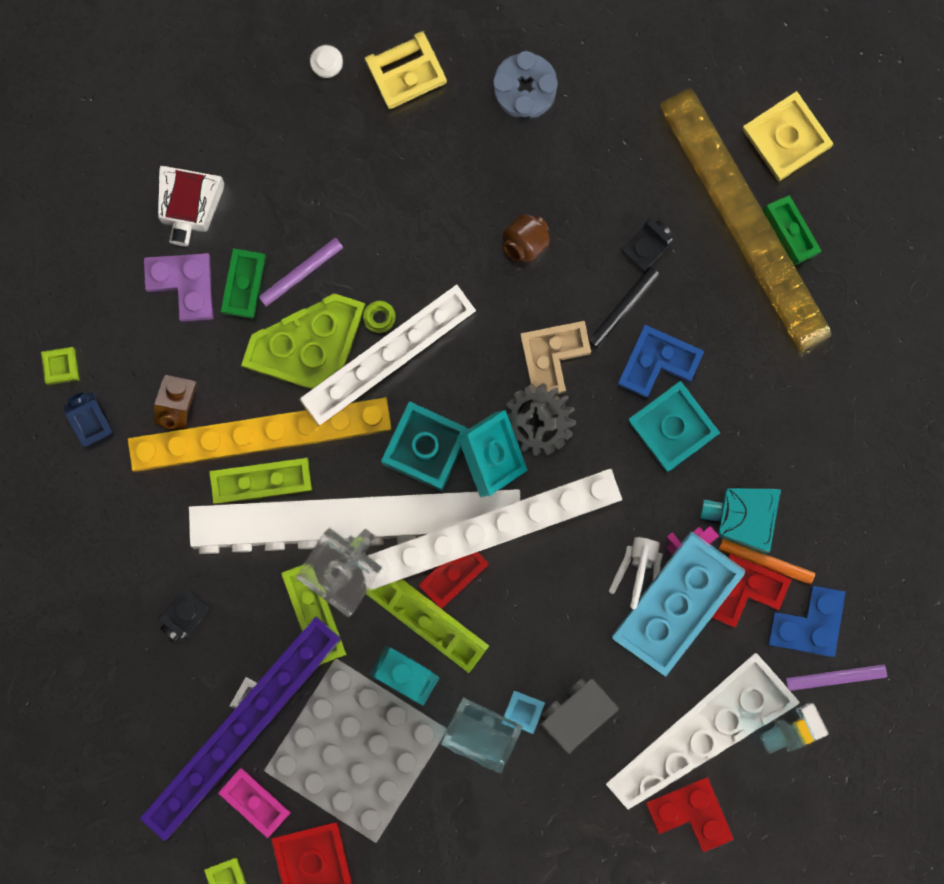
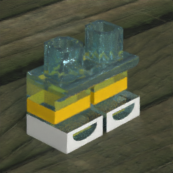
M813 703L805 704L796 709L800 717L799 719L789 724L784 720H772L775 727L759 734L767 753H773L784 747L786 751L792 752L828 735Z

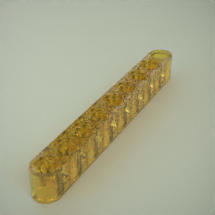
M688 88L660 103L665 118L798 349L803 352L831 337V331L826 320L693 90Z

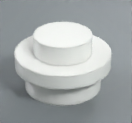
M324 45L318 47L312 53L310 63L313 71L318 76L330 78L340 72L343 59L341 53L335 47Z

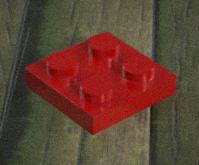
M338 822L272 838L282 884H352Z

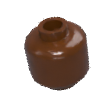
M520 215L503 231V250L516 262L533 261L550 244L548 224L539 216Z

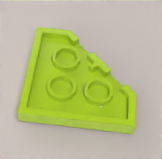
M334 293L322 299L323 301L307 309L304 308L265 330L262 329L252 334L241 366L312 390L346 365L366 305L363 302Z

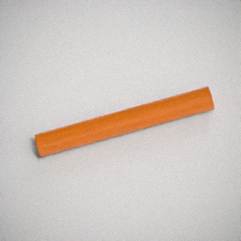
M722 538L718 551L733 554L809 585H812L816 574Z

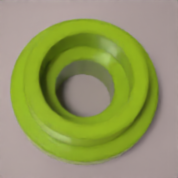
M375 301L366 307L363 320L365 326L371 332L382 334L392 329L396 321V314L389 303ZM376 313H384L386 316L385 321L376 323L373 319Z

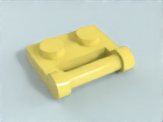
M423 31L415 34L414 39L377 56L371 54L364 58L388 109H392L447 83V79ZM420 50L423 56L383 74L381 70L382 67Z

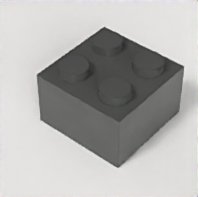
M581 678L566 692L570 697L562 705L556 701L541 714L545 720L540 725L566 754H570L619 709L592 678L587 683Z

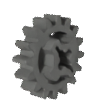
M546 383L540 384L537 390L531 384L525 387V392L519 390L514 394L516 400L512 399L507 403V406L512 410L507 415L511 421L517 442L520 440L523 443L521 451L525 452L532 447L535 456L542 453L543 449L549 455L555 451V447L560 449L566 445L564 439L568 440L572 437L573 433L567 428L576 424V420L569 418V414L575 411L574 407L566 408L564 403L567 402L569 397L566 395L559 398L557 396L559 388L555 387L548 392ZM533 399L530 409L522 410L525 403ZM558 429L553 438L546 440L549 430Z

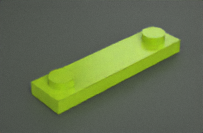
M403 579L372 590L369 586L364 592L468 673L471 672L489 647L483 640Z

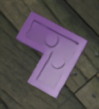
M209 253L144 258L145 290L147 292L178 290L179 317L181 322L213 319Z

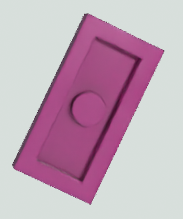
M240 768L218 793L267 838L273 834L291 813L243 768Z

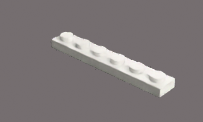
M455 285L305 394L299 401L317 426L321 425L476 310L458 285Z

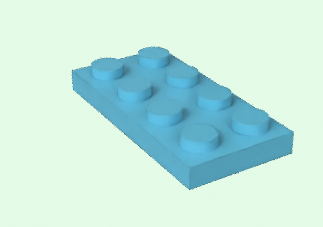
M691 531L638 600L637 608L631 609L612 634V639L666 677L743 577L745 569Z

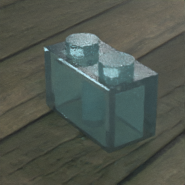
M463 697L441 745L449 748L456 754L466 756L480 763L487 769H493L502 773L523 726Z

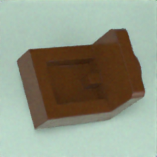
M164 375L154 403V424L167 429H186L188 412L196 391V381Z

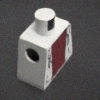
M160 166L158 217L162 224L172 226L170 243L188 246L191 230L203 232L208 230L224 189V182L221 176Z

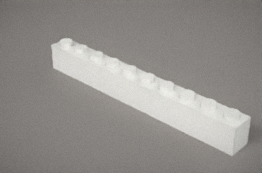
M520 489L499 490L485 497H480L478 492L191 506L189 507L190 546L194 549H199V554H217L221 547H232V552H251L252 546L265 545V551L285 550V544H298V549L318 548V542H331V547L351 546V541L364 540L365 546L383 545V539L397 538V544H401L416 537L424 536L519 502Z

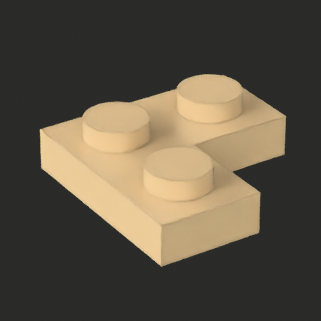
M585 321L521 333L520 335L530 384H533L536 390L540 384L546 383L548 392L557 387L559 388L558 394L565 393L566 389L560 360L591 354Z

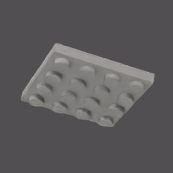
M335 659L264 771L377 843L448 729L345 663Z

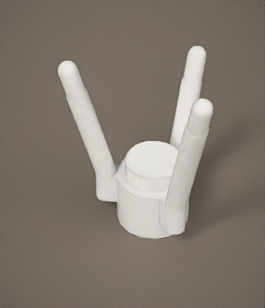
M635 537L633 546H627L625 557L613 580L609 593L614 594L631 559H633L632 565L638 567L630 605L632 609L637 608L645 569H651L653 564V580L660 573L663 555L658 552L660 543L646 538Z

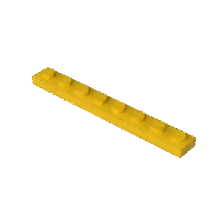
M385 397L350 403L319 426H317L307 410L133 437L128 438L132 471L137 472L389 432L392 429L387 398Z

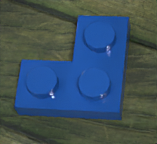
M644 325L618 382V386L648 398L660 369L691 382L704 351Z
M811 586L806 618L773 613L768 646L835 657L845 592Z

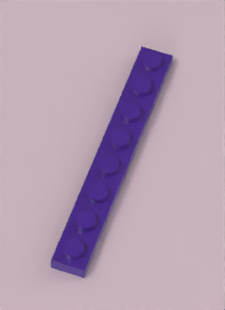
M315 617L140 819L163 841L168 840L342 638L318 617Z

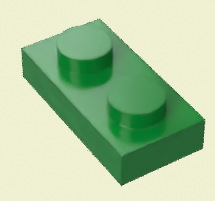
M790 195L768 204L760 210L792 266L806 261L821 252L819 245Z
M233 248L221 307L222 314L254 319L266 260L265 254Z

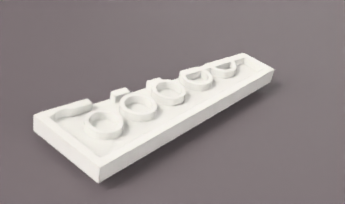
M754 653L610 779L606 785L627 809H630L731 745L747 737L752 732L794 708L800 702L761 657Z

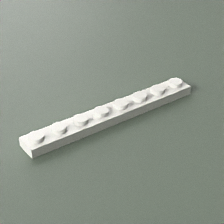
M608 469L362 557L360 561L372 590L621 501L622 498L612 470Z

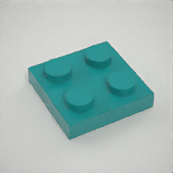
M681 381L628 419V423L666 473L720 434L719 430Z
M506 410L493 413L457 436L480 497L492 495L528 471Z

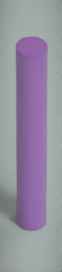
M334 238L258 297L267 307L340 251L343 246Z
M885 664L790 677L786 678V686L789 691L880 679L887 677Z

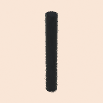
M649 267L589 338V343L597 349L658 278L660 274L654 268Z

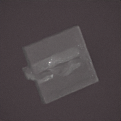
M328 528L319 539L296 578L347 617H350L383 568L365 555V552L376 536L367 529H364L356 538L351 535L345 540L331 528Z

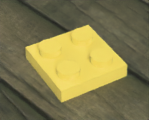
M797 91L742 128L778 182L833 146V142Z

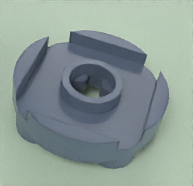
M524 51L510 56L501 63L496 71L493 81L495 99L499 106L511 116H530L529 118L540 116L552 106L558 87L556 73L547 60L534 55L532 52ZM519 80H532L531 87L533 90L530 93L527 90L518 91L520 86Z

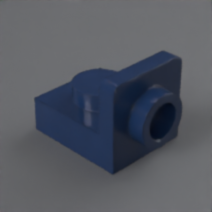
M80 392L67 400L68 404L64 405L65 415L83 447L113 433L93 392L88 394Z

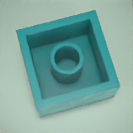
M409 401L381 460L382 465L442 493L462 451L457 436L469 428Z

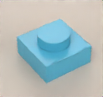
M514 691L502 722L534 734L545 702Z

